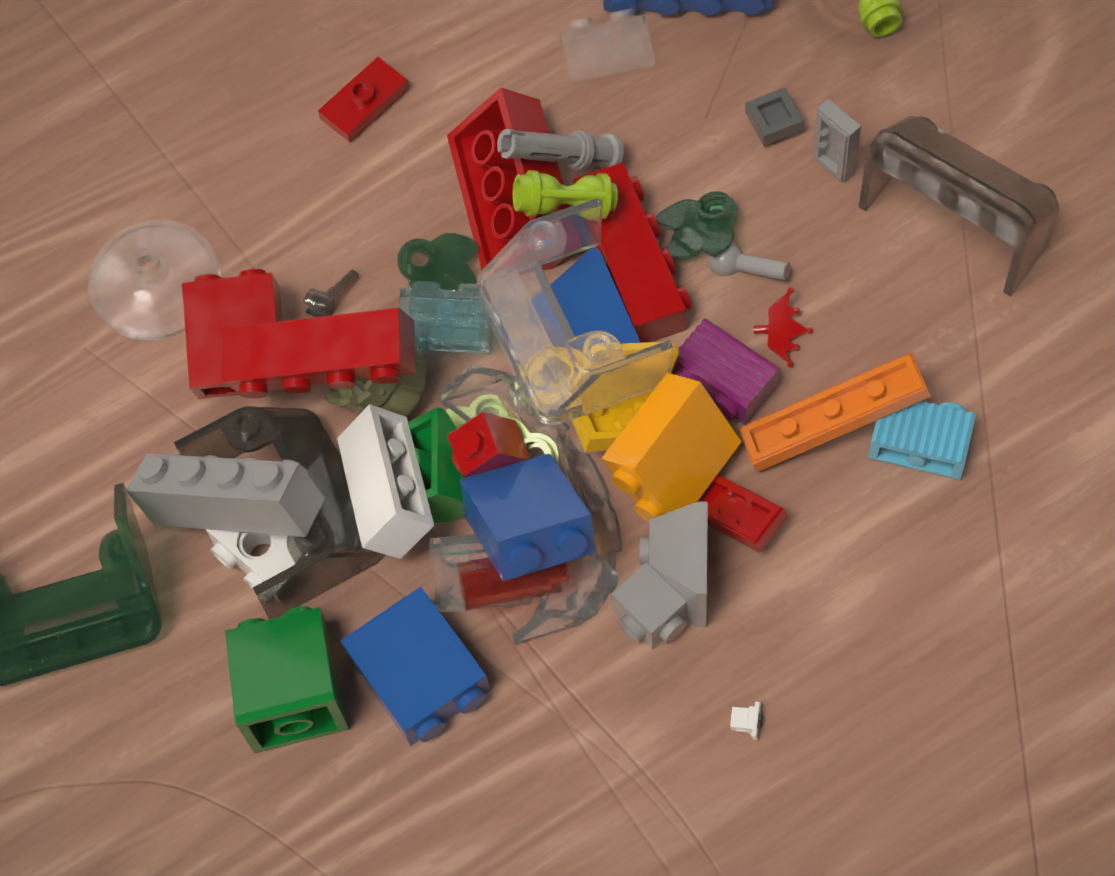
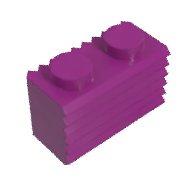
M706 318L702 320L694 332H691L683 345H680L678 349L679 354L672 369V374L701 382L723 416L728 420L738 419L741 424L748 422L779 385V367Z

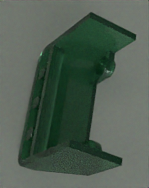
M124 482L114 485V520L118 529L107 533L99 544V560L103 569L17 594H12L6 578L0 573V687L146 645L159 635L162 627L161 609L147 547Z

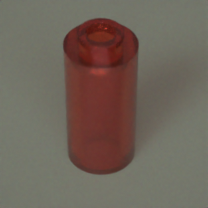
M489 557L457 563L465 611L562 593L561 583L569 581L567 562L506 581L501 579Z

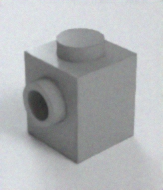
M647 563L641 566L611 593L612 610L621 618L618 623L622 630L636 643L642 639L652 650L663 640L666 643L673 641L687 624L685 621L687 619V601Z

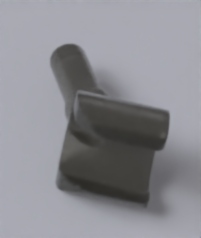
M351 269L334 286H331L326 293L311 288L304 298V303L309 306L306 309V314L314 317L332 315L337 299L359 278L358 273Z

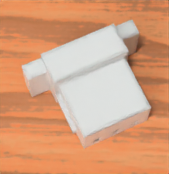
M755 701V707L749 706V708L732 707L731 730L748 732L753 740L758 741L759 728L762 727L763 720L761 703Z

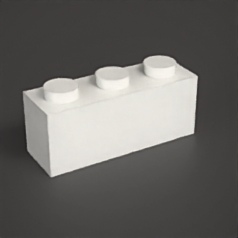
M369 404L337 438L362 548L401 559L434 527V522L407 417Z

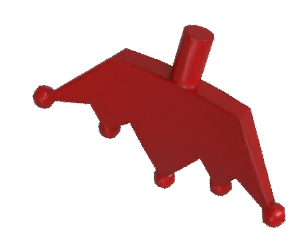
M792 287L788 288V292L768 308V325H754L753 327L754 334L768 333L767 347L785 360L788 367L793 366V362L789 360L787 352L800 349V346L798 344L794 345L791 340L813 332L812 328H805L791 319L794 314L800 313L799 308H793L788 305L790 295L794 292Z

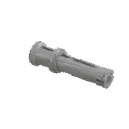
M505 129L500 133L497 143L498 152L502 153V158L564 162L571 169L580 171L588 167H596L600 170L622 163L624 155L623 143L617 135L606 133L601 137H595L586 131L580 130L563 136Z

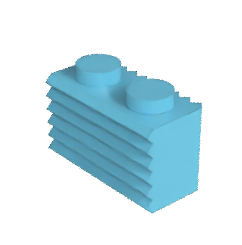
M926 401L915 403L876 420L868 458L960 480L976 414L974 412H967L963 406L952 402H944L939 406L936 403L929 404Z

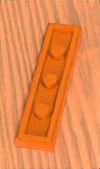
M912 352L744 425L739 429L751 463L755 470L759 472L931 397L918 364Z

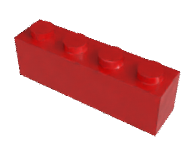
M622 162L573 178V184H575L585 176H596L599 173L608 174L611 183H615L617 186V205L615 210L609 211L606 219H596L595 216H585L581 213L580 215L593 246L600 251L640 343L653 342L685 331L686 312L692 310L691 302L683 285L677 287L672 275L676 271L672 256L667 248L661 250L656 240V238L660 237L659 228L653 213H645L641 202L644 201V194L637 176L630 178Z
M399 307L222 328V383L239 392V396L244 398H263L267 396V391L279 389L292 394L307 393L311 391V386L325 384L329 388L347 389L354 387L355 381L370 379L373 383L393 384L400 381V376L416 375L415 320Z

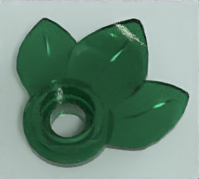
M712 191L701 196L698 201L683 199L670 205L656 216V221L660 225L674 231L667 247L672 259L688 260L698 256L703 250L706 254L715 258L724 253L734 241L735 234L732 226L738 219L739 211L736 202L728 194L721 191Z
M444 233L432 241L413 239L406 242L399 250L397 266L401 275L408 280V297L413 305L420 311L435 316L441 306L443 297L459 300L476 297L479 290L477 280L466 262L477 253L479 249L478 244L467 236L457 233ZM421 253L427 257L428 262L424 266H416L411 261L413 255Z

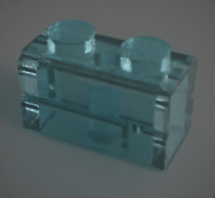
M417 281L414 282L413 288L401 287L399 308L415 320L416 350L491 354L496 304L492 293L485 292L484 286L460 284L458 291L440 290L441 285L438 283Z

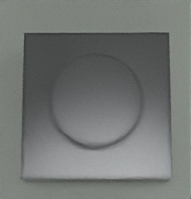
M785 87L745 103V113L763 146L803 130L804 120Z

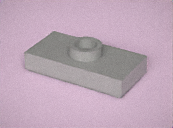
M828 99L817 108L813 158L840 182L845 183L855 174L861 126Z

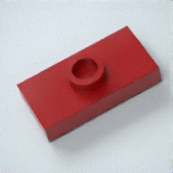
M377 56L318 110L319 118L350 143L410 88L408 79Z
M717 474L698 500L708 502L707 525L759 553L787 518L784 508Z

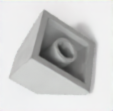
M702 501L650 519L649 536H640L639 553L640 565L649 564L687 601V618L696 627H706L708 502Z

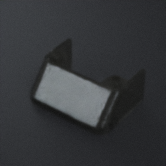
M908 116L880 130L868 144L859 208L867 211L889 181L895 177L1014 246L1015 250L1003 290L1005 294L1011 297L1049 246L1060 210L1053 190L1042 183H1034L939 129L933 121L923 116Z
M245 406L175 441L174 444L182 456L205 457L213 455L219 458L234 459L243 453L256 452L273 443L282 461L292 460L299 462L307 470L309 477L325 499L307 536L287 537V548L295 565L252 587L268 618L273 619L284 615L289 609L301 606L378 564L385 554L362 548L342 458L318 416L314 412L303 408Z

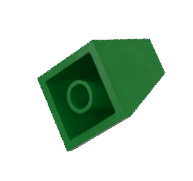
M308 606L295 607L286 611L284 616L269 620L251 618L240 622L237 628L225 630L235 723L254 754L349 730L328 626L320 607L313 609Z

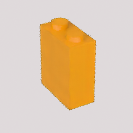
M666 373L601 459L613 473L611 477L612 482L620 490L629 494L635 502V512L650 523L652 518L697 502L740 445L741 440L701 382Z

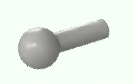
M728 241L715 244L710 249L707 257L709 268L719 276H731L741 271L787 280L791 270V265L788 262L743 254L737 245Z

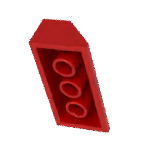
M502 87L447 134L484 282L488 283L552 269L581 246L569 204L560 205L549 214H537L535 217L526 216L523 211H515L513 184L516 175H526L527 171L534 170L538 171V173L549 174L555 177L562 185L564 184L557 162L501 157L502 153L498 152L497 143L499 135L503 130L512 129L523 132L549 133L540 99Z

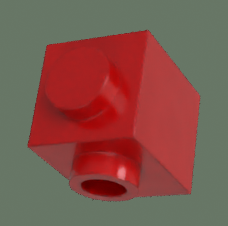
M481 412L447 435L453 450V462L463 477L473 476L530 459L516 421L509 418Z

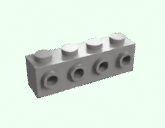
M147 453L126 489V492L154 525L297 537L307 536L325 499L309 477L307 470L299 462L292 460L265 461L250 457L244 459L219 458L213 455L205 457L182 456L177 453H170L168 455Z

